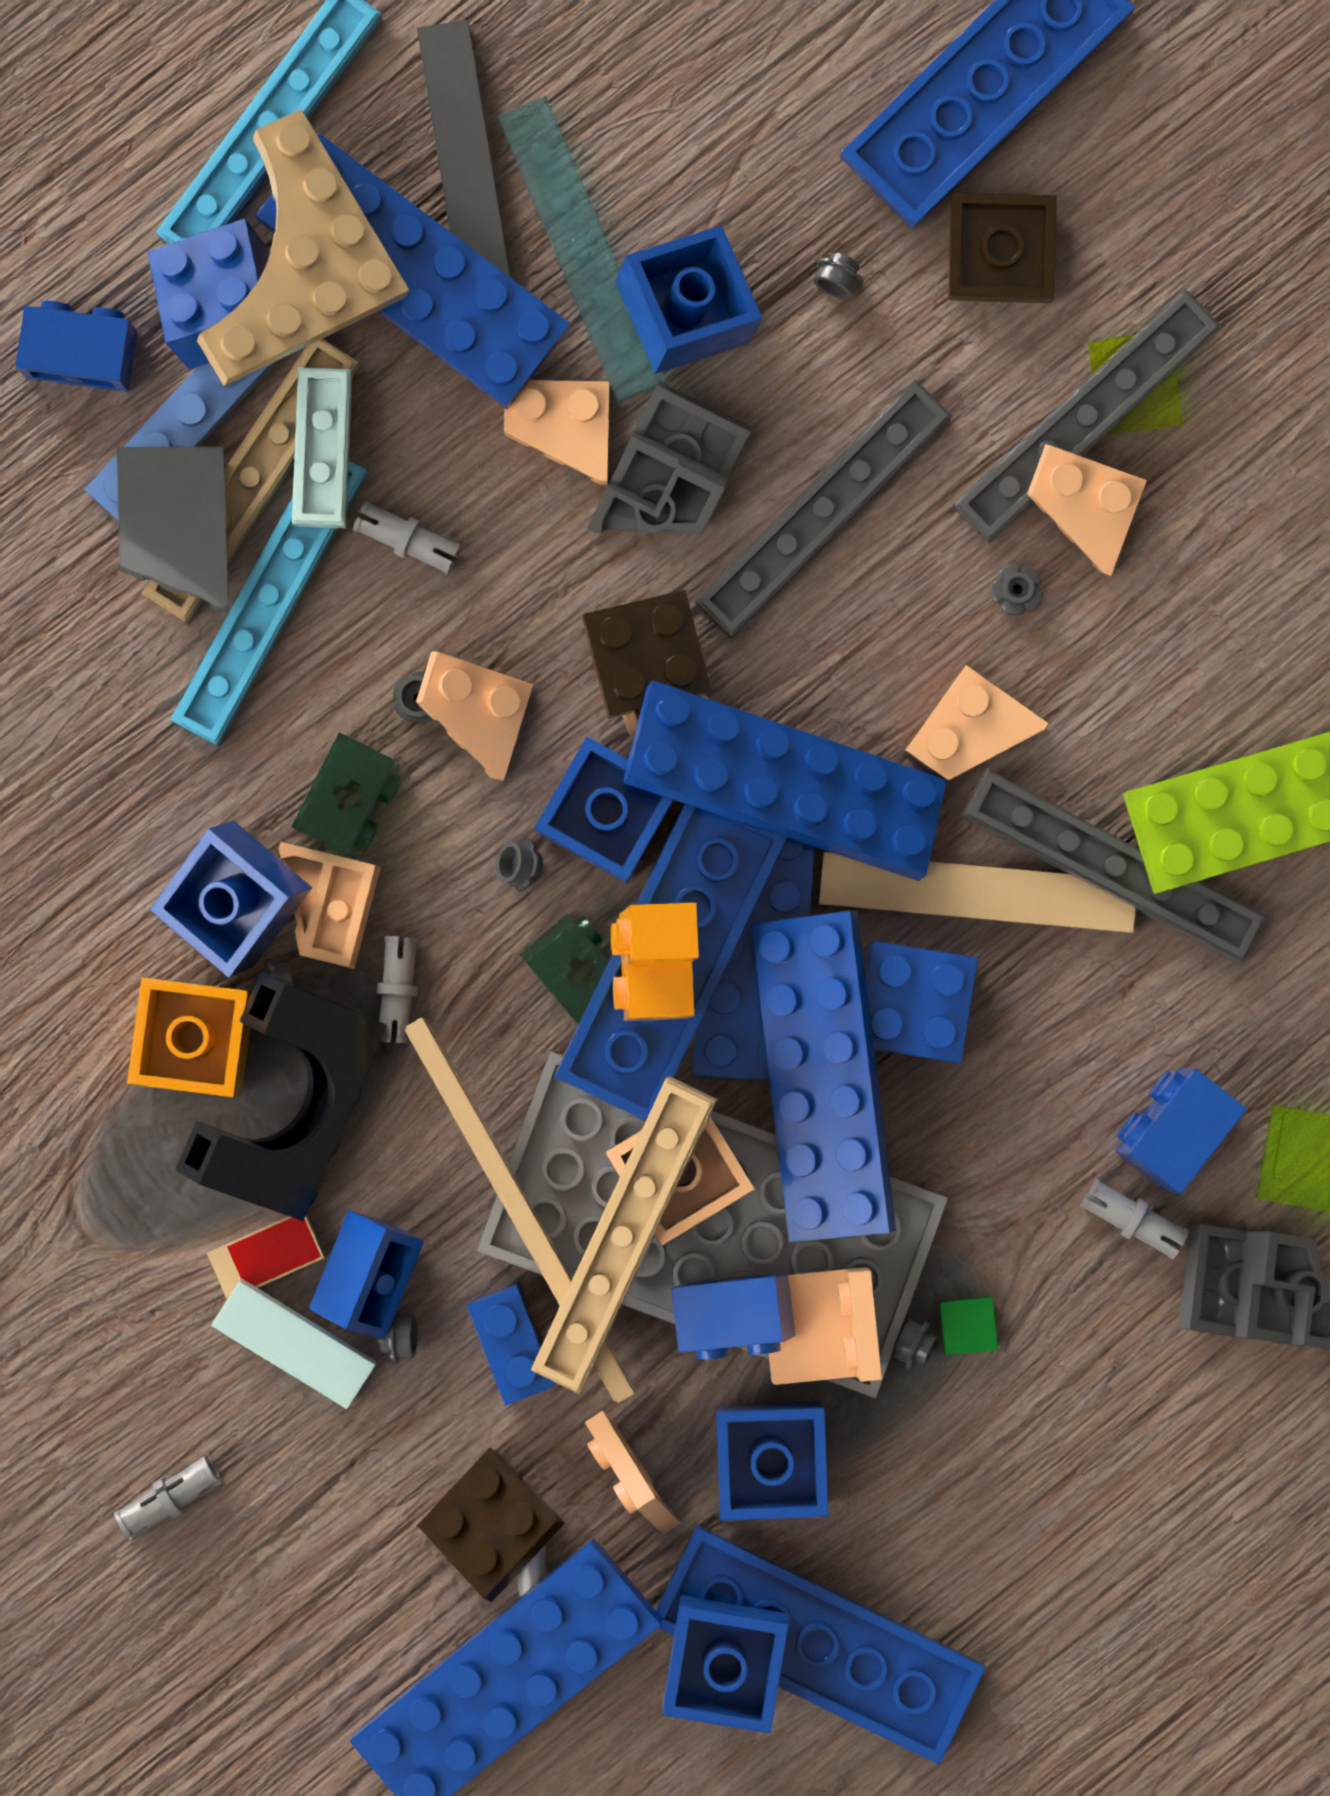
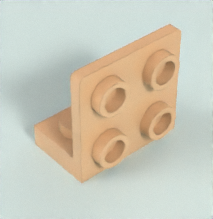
M867 1267L789 1274L788 1280L796 1336L780 1342L781 1351L768 1353L772 1383L779 1385L858 1377L860 1382L882 1380L871 1271Z

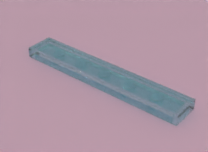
M546 96L498 115L503 133L617 403H622L655 389L658 381L666 384L662 372L654 373L615 283L619 273L618 266Z

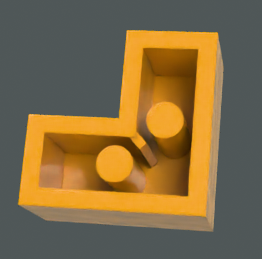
M696 903L628 906L619 914V919L616 920V923H611L612 955H621L622 977H614L615 1010H624V1021L689 1019L695 1016L692 961L699 958Z

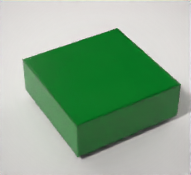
M992 1296L938 1301L945 1356L998 1350Z

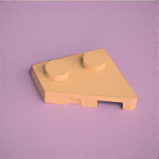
M530 380L516 396L508 409L504 408L505 436L526 447L531 446L544 453L547 458L561 465L565 464L587 475L592 481L600 485H608L609 381Z
M1045 444L1027 495L1043 512L1047 513L1055 521L1058 528L1071 542L1081 549L1094 563L1093 566L1099 572L1111 576L1147 480Z
M431 652L416 703L433 720H438L446 728L447 734L485 768L484 772L490 778L504 781L533 684L440 652Z
M966 665L904 753L948 782L1024 740L1041 733L1049 723Z
M280 842V859L284 860L291 870L312 887L311 891L294 912L297 922L295 935L299 955L355 969L381 867Z
M603 1410L587 1420L585 1424L594 1437L587 1445L604 1471L609 1467L613 1468L620 1480L613 1488L627 1511L632 1514L638 1510L663 1535L679 1525V1519L673 1510L662 1501L652 1484L654 1481L635 1455L617 1425Z

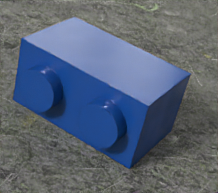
M49 300L41 301V307L24 305L15 367L26 379L122 392L129 391L137 330L129 319H124L123 312L97 307L93 308L92 314L72 312L73 307L69 304Z
M348 1210L309 1309L346 1330L385 1340L424 1240L386 1221Z
M788 1272L687 1282L671 1288L679 1353L696 1351L697 1360L729 1356L728 1348L748 1346L749 1355L774 1353L781 1351L780 1342L796 1336Z
M520 1282L473 1299L466 1305L505 1406L556 1386V1382L531 1371L543 1341Z

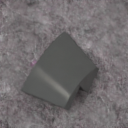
M658 381L587 529L594 533H603L605 530H637L638 533L675 531L676 533L702 534L726 487L728 476L751 433L752 427Z
M117 447L120 571L141 580L154 581L162 589L177 595L183 591L211 603L213 610L228 612L223 447Z
M1190 1223L1179 1329L1330 1350V1309L1328 1306L1330 1302V1289L1321 1274L1322 1262L1315 1239L1271 1231H1243L1202 1223Z

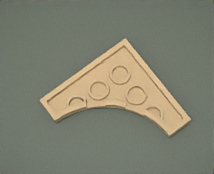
M302 109L256 129L252 138L262 156L269 175L273 200H276V231L273 236L266 267L254 288L230 314L215 325L202 331L198 336V344L224 387L404 299L409 292V288Z

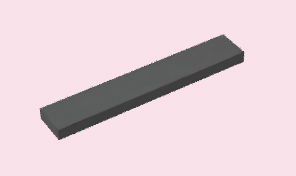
M468 20L418 27L417 32L450 232L510 277Z
M1185 289L953 503V507L989 543L1034 502L1027 494L1045 444L1081 457L1084 456L1221 329L1220 324Z
M914 380L695 599V603L732 639L951 420L952 415L922 385Z
M988 769L983 773L961 816L962 819L1055 868L1071 874L1135 907L1137 911L1238 964L1244 963L1266 918L1265 915L1201 881L1154 894L1140 849Z

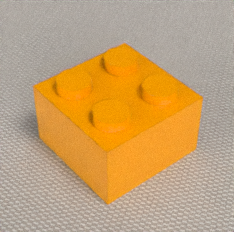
M141 977L127 1084L226 1097H242L251 1027L239 1021L252 992Z

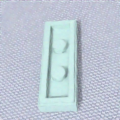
M298 367L292 525L294 527L346 528L353 374L351 369Z
M242 1278L211 1325L346 1409L376 1364V1361Z

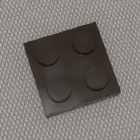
M952 192L950 197L948 300L1052 303L1054 300L1057 195Z
M685 590L583 614L582 621L608 719L641 711L646 688L652 680L698 696L711 693L709 678Z
M489 1447L417 1526L482 1598L492 1602L565 1523L499 1452Z

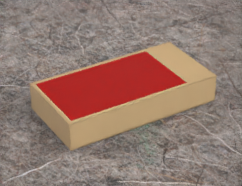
M306 1214L304 1221L288 1216L207 1252L226 1299H228L241 1278L259 1288L326 1258L308 1214Z

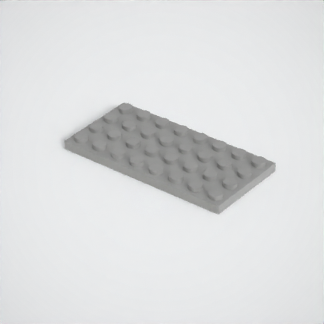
M550 1051L509 1161V1166L573 1278L620 1178L606 1151L642 1130L645 1121L553 1078L563 1056ZM712 1111L710 1115L750 1180L754 1190L664 1245H661L655 1235L622 1305L675 1324L671 1288L683 1283L788 1272L789 1275L867 1267L871 1271L883 1380L948 1198L890 1177L897 1231L789 1242L776 1134ZM497 1195L477 1251L542 1275ZM748 1346L738 1347L740 1349L748 1351ZM759 1354V1356L769 1359L768 1354ZM858 1377L827 1380L876 1398L882 1380L860 1382Z

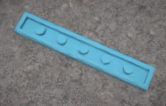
M364 0L325 1L156 231L159 238L170 244L233 223L268 175L262 156L252 139L256 129L302 109L306 118L309 119L383 19L381 12Z
M349 461L347 511L368 475L366 469ZM293 497L171 718L172 722L218 747L338 528L294 527L292 525Z

